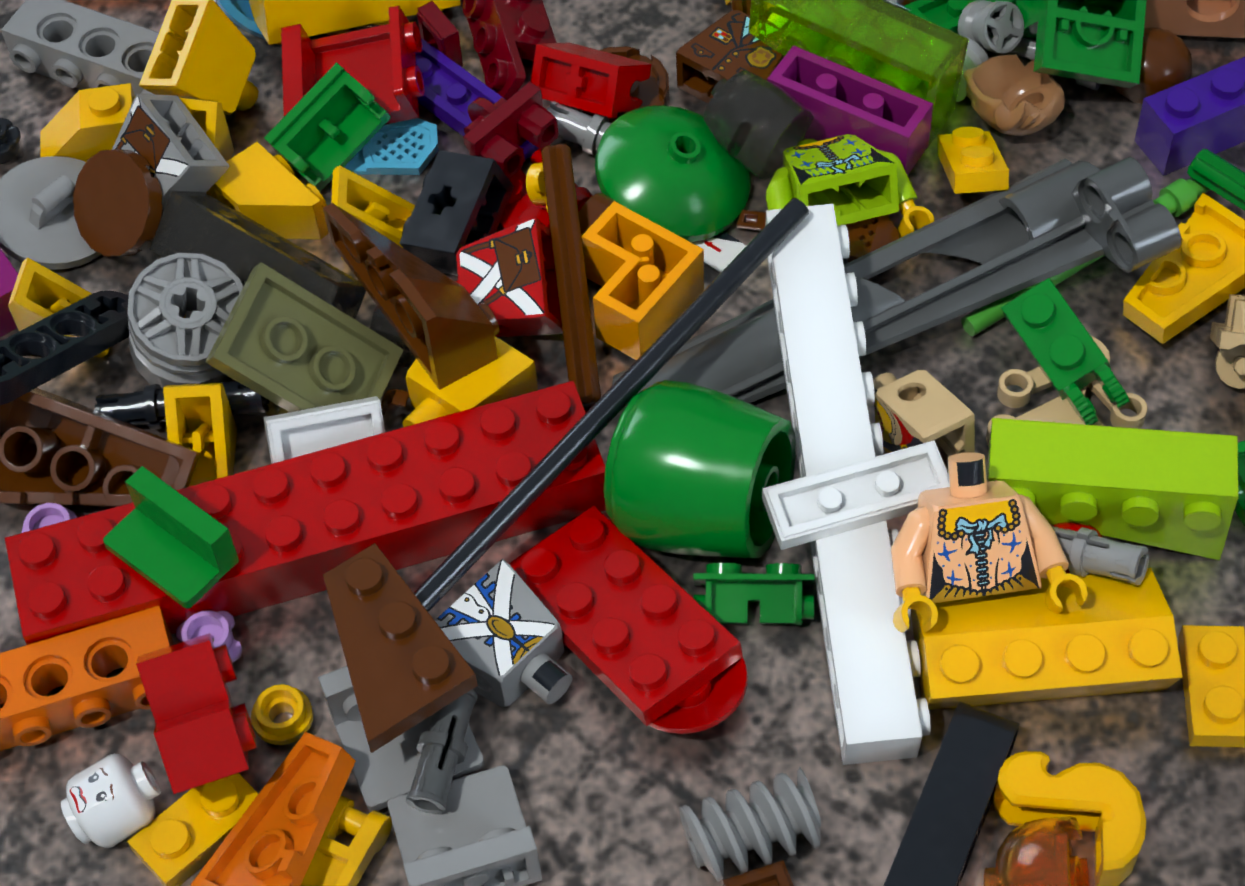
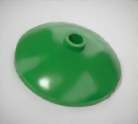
M656 105L641 107L625 113L607 128L595 156V174L602 193L689 242L709 239L726 231L739 218L749 198L751 187L750 171L739 146L719 125L698 113L684 108Z

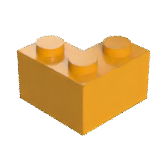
M613 201L581 236L586 278L602 286L593 297L596 338L637 361L704 291V249Z

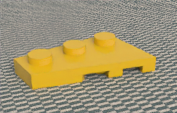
M1204 192L1194 204V212L1187 222H1181L1178 225L1181 234L1180 248L1152 261L1123 300V316L1162 344L1227 301L1229 294H1237L1245 288V220Z

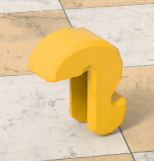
M1023 751L1007 758L999 770L993 803L999 816L1008 825L1095 832V886H1118L1132 873L1145 839L1146 816L1140 792L1123 772L1101 763H1078L1056 775H1051L1047 772L1050 762L1049 756L1041 751Z

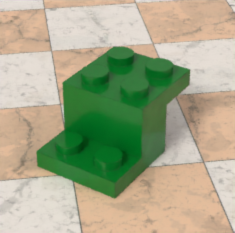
M1016 0V6L1020 9L1024 20L1022 37L1036 39L1033 72L1124 88H1132L1140 83L1147 0Z

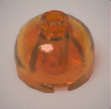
M1072 816L1043 818L1025 822L1010 831L997 851L996 867H987L984 870V886H1090L1087 858L1073 856L1071 840H1083L1077 819Z

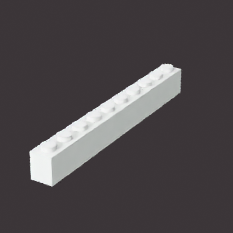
M834 204L806 206L809 214L767 257L791 421L795 432L800 478L883 455V437L880 423H870L867 408L874 406L875 403L872 374L870 371L861 372L859 356L866 355L864 325L862 321L853 322L851 307H855L858 304L856 277L854 272L845 273L843 259L849 258L850 254L848 230L846 225H837ZM782 209L766 210L765 226ZM887 521L810 542L843 765L917 758L922 736L930 735L931 731L926 698L916 699L913 678L920 677L921 674L916 640L906 641L905 632L898 631L893 624L894 612L903 603V598L896 594L891 557V546L898 535V530L888 529ZM908 609V612H907V613H908V617H909V620H910V619H911V609Z

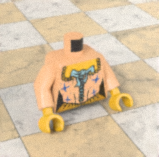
M967 452L949 456L950 487L921 492L918 497V507L908 514L891 546L896 594L903 598V603L896 609L893 615L894 627L902 633L908 630L909 617L907 612L908 609H913L922 616V628L924 633H926L935 625L938 619V611L934 603L1041 588V578H1048L1051 584L1045 595V602L1050 611L1060 614L1063 610L1062 603L1056 593V589L1059 587L1071 589L1075 594L1076 602L1081 607L1087 598V586L1077 575L1066 574L1065 571L1068 569L1069 563L1057 535L1032 500L1027 496L1018 494L1004 481L987 482L984 454Z

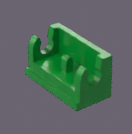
M336 62L264 139L277 154L281 155L288 162L291 168L321 192L332 180L333 170L339 165L345 167L391 119V116L374 101L375 97Z

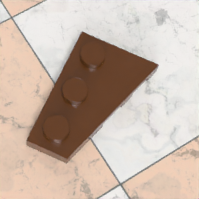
M375 543L323 574L371 753L478 686L474 671Z

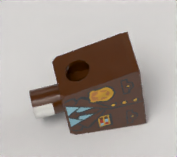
M739 10L728 12L676 51L677 88L756 129L766 116L767 78L793 46V41L789 36L793 32L791 20L778 10L770 11L762 21Z

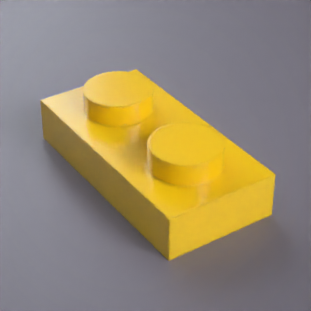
M967 126L954 129L952 134L937 135V155L954 194L1009 190V169L990 131Z
M1182 625L1178 639L1189 746L1245 748L1244 626Z
M239 773L190 789L127 842L134 854L163 886H180L209 861L257 797L258 793Z

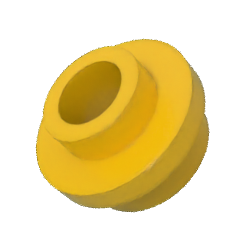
M279 684L265 689L258 696L251 711V721L256 734L262 740L274 745H286L299 740L305 732H308L313 721V709L309 698L301 690L289 685ZM289 712L293 714L285 722H273L274 718L280 713Z

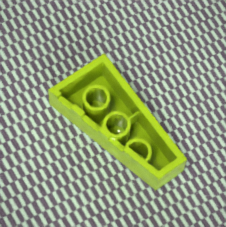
M992 418L988 449L987 482L1004 481L1018 494L1029 497L1051 525L1063 522L1087 524L1098 529L1103 536L1220 560L1238 500V436Z

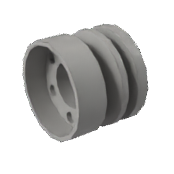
M179 252L155 260L137 276L129 291L128 298L129 345L137 371L150 385L159 384L163 388L165 385L208 384L232 380L231 377L205 363L243 289L241 280L223 262L204 254ZM186 311H193L190 318H183Z

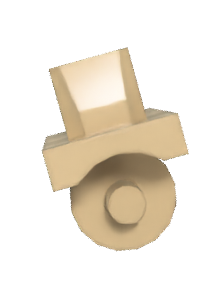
M1229 294L1225 323L1212 322L1210 339L1219 348L1215 358V370L1219 378L1228 386L1242 389L1245 388V296Z

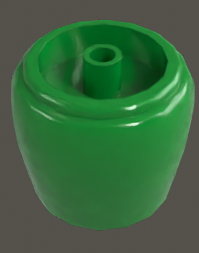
M669 380L654 383L631 398L622 412L612 436L604 477V499L609 518L620 533L628 537L636 545L647 549L683 555L760 558L770 548L776 537L762 500V488L791 481L794 478L796 444L795 432L791 422L750 403L709 388Z

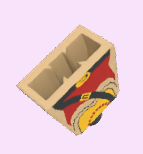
M916 370L899 379L892 373H883L873 379L875 423H880L883 454L935 440L949 475V456L975 452V414L926 370Z

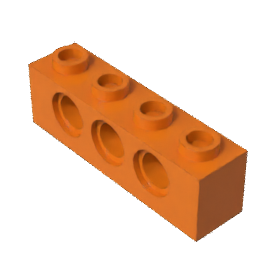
M158 605L0 653V705L4 704L0 709V751L16 746L38 745L47 741L52 735L78 727H97L109 721L111 717L137 709H151L136 662L138 656L174 645L172 634L160 606ZM119 668H125L120 674L105 678L110 672ZM65 686L57 694L46 696L54 688Z

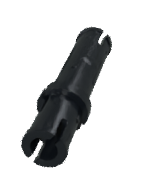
M237 381L217 382L223 383L233 415L263 414L269 411L267 405L269 400ZM159 384L146 385L144 391L123 394H100L96 396L97 404H95V410L133 426L148 425L152 430L163 429L166 426L163 388Z

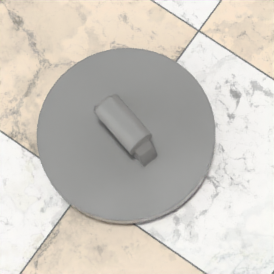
M63 156L40 157L15 166L0 178V247L8 255L20 262L30 258L44 267L54 270L81 266L102 255L91 249L80 235L74 217L73 194L78 174L85 165V161Z

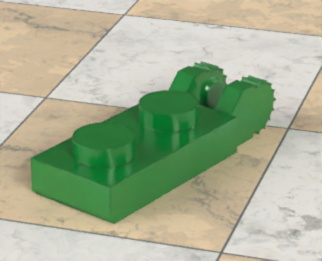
M1047 278L1001 307L1007 321L1062 400H1068L1085 425H1092L1099 420L1093 404L1088 397H1084L1080 389L1096 379L1101 384L1102 390L1109 401L1114 403L1117 408L1130 402L1122 385L1111 371L1107 358L1050 278Z

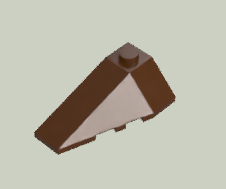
M334 203L323 207L332 245L439 390L498 359L495 335L500 332L493 312L487 304L481 303L477 305L462 285Z
M35 388L19 398L0 406V503L121 506L133 502L125 481L141 466L152 472L173 489L179 490L189 487L200 456V452L39 388Z

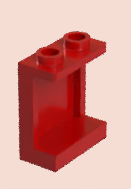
M399 5L389 7V24L313 40L310 39L301 24L281 28L284 116L337 62L375 97L374 101L388 112L391 119L386 124L419 118L418 97L424 96L425 87L421 70L416 65V53L422 51V40L416 22H409Z

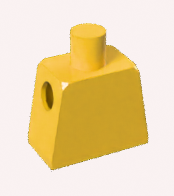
M171 0L139 86L155 95H178V97L219 101L222 104L224 115H231L236 109L238 111H246L255 104L259 95L258 88L248 80L256 57L255 48L213 0Z
M495 336L497 360L439 390L418 360L415 359L405 377L410 403L415 409L403 420V427L537 391L535 361Z

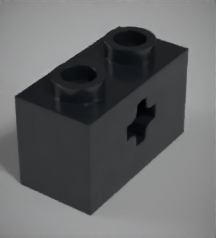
M439 150L431 170L424 177L422 191L414 210L405 221L399 244L405 250L441 273L458 276L457 252L461 247L496 232L514 185L494 159Z

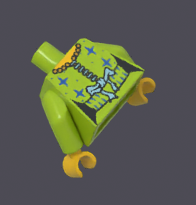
M851 134L820 141L805 139L794 147L786 148L782 154L783 167L775 171L766 190L768 210L783 209L792 198L799 199L806 206L834 204L837 225H846L896 213L900 209L903 216L897 229L900 233V238L914 232V228L920 229L935 221L929 209L915 205L914 201L918 197L900 159L895 154L876 149L856 135Z

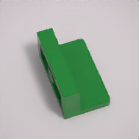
M141 466L125 481L135 509L103 538V542L107 550L184 608H191L239 562L233 540L227 527Z

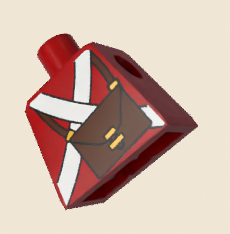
M536 217L524 220L459 249L456 254L458 280L455 282L467 290L477 305L485 303L491 309L500 329V332L495 335L496 337L563 333L551 231Z

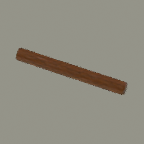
M566 144L548 145L542 149L541 155L568 380H574L585 409L591 408L601 398L571 150Z

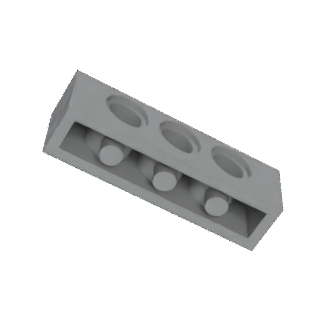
M25 0L1 29L13 64L25 72H35L58 80L70 88L90 89L131 83L135 97L137 94H153L140 87L139 83L159 32L65 0Z

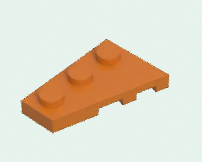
M305 732L190 885L300 886L356 760L341 746Z

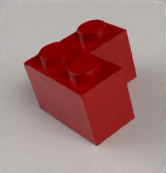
M209 633L138 656L136 665L156 723L154 736L173 794L248 770V751L257 748L255 742L256 735L246 704L242 703L234 706L226 684L237 680L226 644L214 647L211 634Z

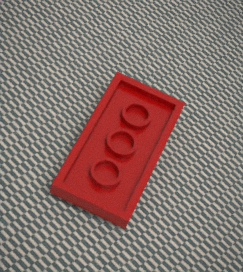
M592 506L509 563L557 619L562 628L563 643L646 727L743 657L740 641L633 541L620 533L617 527L595 506Z

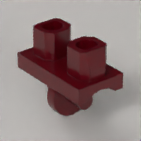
M529 82L508 100L500 98L493 104L483 97L475 99L468 106V114L472 122L464 128L465 135L463 136V141L470 155L494 159L510 179L521 170L525 161L523 148L520 147L525 141H529L541 149L550 145L558 138L557 118L543 107L541 89Z

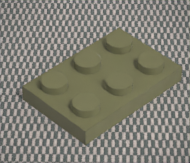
M260 262L252 269L205 363L288 412H294L374 396L381 400L404 349Z

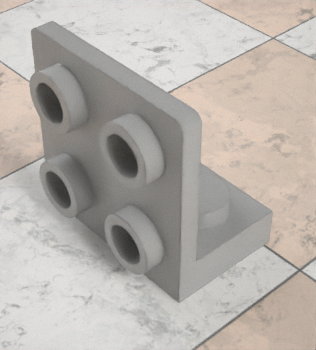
M345 666L319 676L318 679L342 746L356 760L352 771L370 812L372 810L378 811L388 807L387 803L391 798L410 792L421 756L416 747L420 734L428 731L432 715L371 753L348 667ZM469 723L464 737V742L468 746L464 762L456 765L452 780L478 771L485 764Z
M498 766L452 780L446 800L447 806L441 814L426 813L412 808L406 802L407 794L391 798L388 801L387 806L409 886H525L542 880L538 851L530 826L526 827L509 769L506 766Z

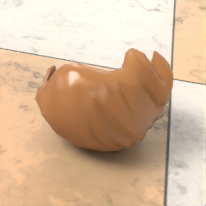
M1017 54L1000 55L984 61L975 68L966 70L963 74L967 82V96L972 101L971 106L987 124L1000 133L1016 136L1031 135L1053 123L1064 109L1065 96L1063 89L1054 81L1052 75L1033 72L1035 59L1024 65Z

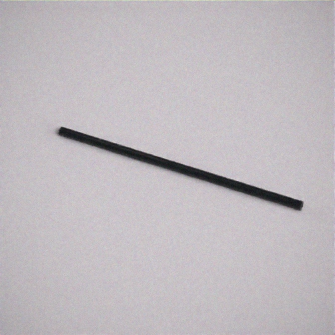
M792 198L418 587L414 594L428 612L629 403L631 398L657 374L809 214V210L802 201Z

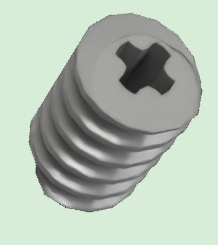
M801 767L797 771V786L787 774H777L773 781V795L763 782H752L750 785L749 803L738 790H728L726 793L725 811H723L714 798H704L702 801L701 819L697 817L689 806L683 805L679 807L685 837L697 868L706 866L717 881L724 879V859L731 858L741 873L747 872L748 851L755 850L766 865L771 864L772 843L779 842L790 857L795 856L796 835L802 833L814 849L820 847L821 819L812 789Z

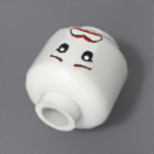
M114 753L75 774L66 785L67 798L63 799L60 803L69 827L82 843L87 844L92 841L100 847L111 848L138 833L154 820L156 809L153 798L160 795L161 790L154 774L146 763L141 761L134 766L126 757Z

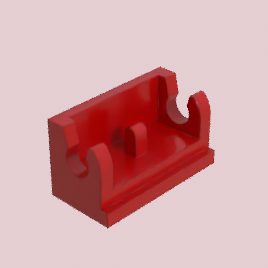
M570 42L536 44L531 83L541 89L542 99L556 101L559 104L605 117L617 118L618 112L632 111L642 105L643 100L630 96V89L635 81L642 82L650 78L652 64Z

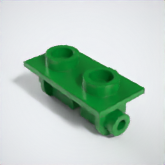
M710 563L706 564V573H693L694 586H706V595L694 594V599L720 624H748V602H760V624L802 625V619H814V595H802V587H813L815 574H802V565L767 564L766 574L742 573L741 564Z

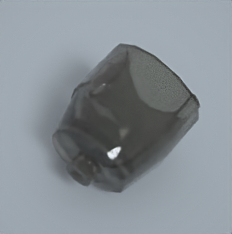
M746 70L733 75L729 80L721 79L714 86L711 92L713 98L704 112V121L721 148L730 156L736 158L740 165L762 181L771 177L783 165V151L786 148L799 145L814 119L812 111L784 88Z

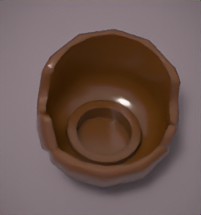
M1144 28L1140 83L1132 88L1113 87L1119 94L1132 102L1143 104L1144 98L1187 81L1192 77L1191 53L1184 41L1174 33L1161 28Z

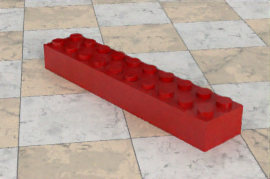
M574 380L176 490L229 529L239 558V562L191 608L181 606L106 549L103 538L135 509L133 502L5 537L23 638L26 644L29 645L158 605L162 610L171 634H175L181 623L193 614L201 611H227L234 617L325 591L327 588L323 574L374 543L395 570L448 556L586 414ZM595 438L497 541L571 521L592 506H595L600 512L606 511L604 499L605 464Z

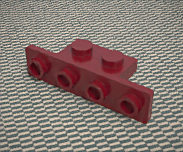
M461 0L463 13L467 17L473 36L474 49L478 53L485 75V84L508 100L518 92L526 78L521 58L534 61L536 44L557 43L543 1Z

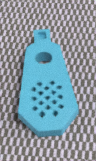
M419 118L386 124L344 168L357 175H420L439 151L437 124Z

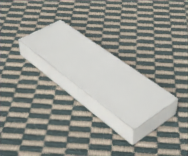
M935 440L762 488V500L781 550L907 515L918 507V497L921 492L950 487L948 472Z

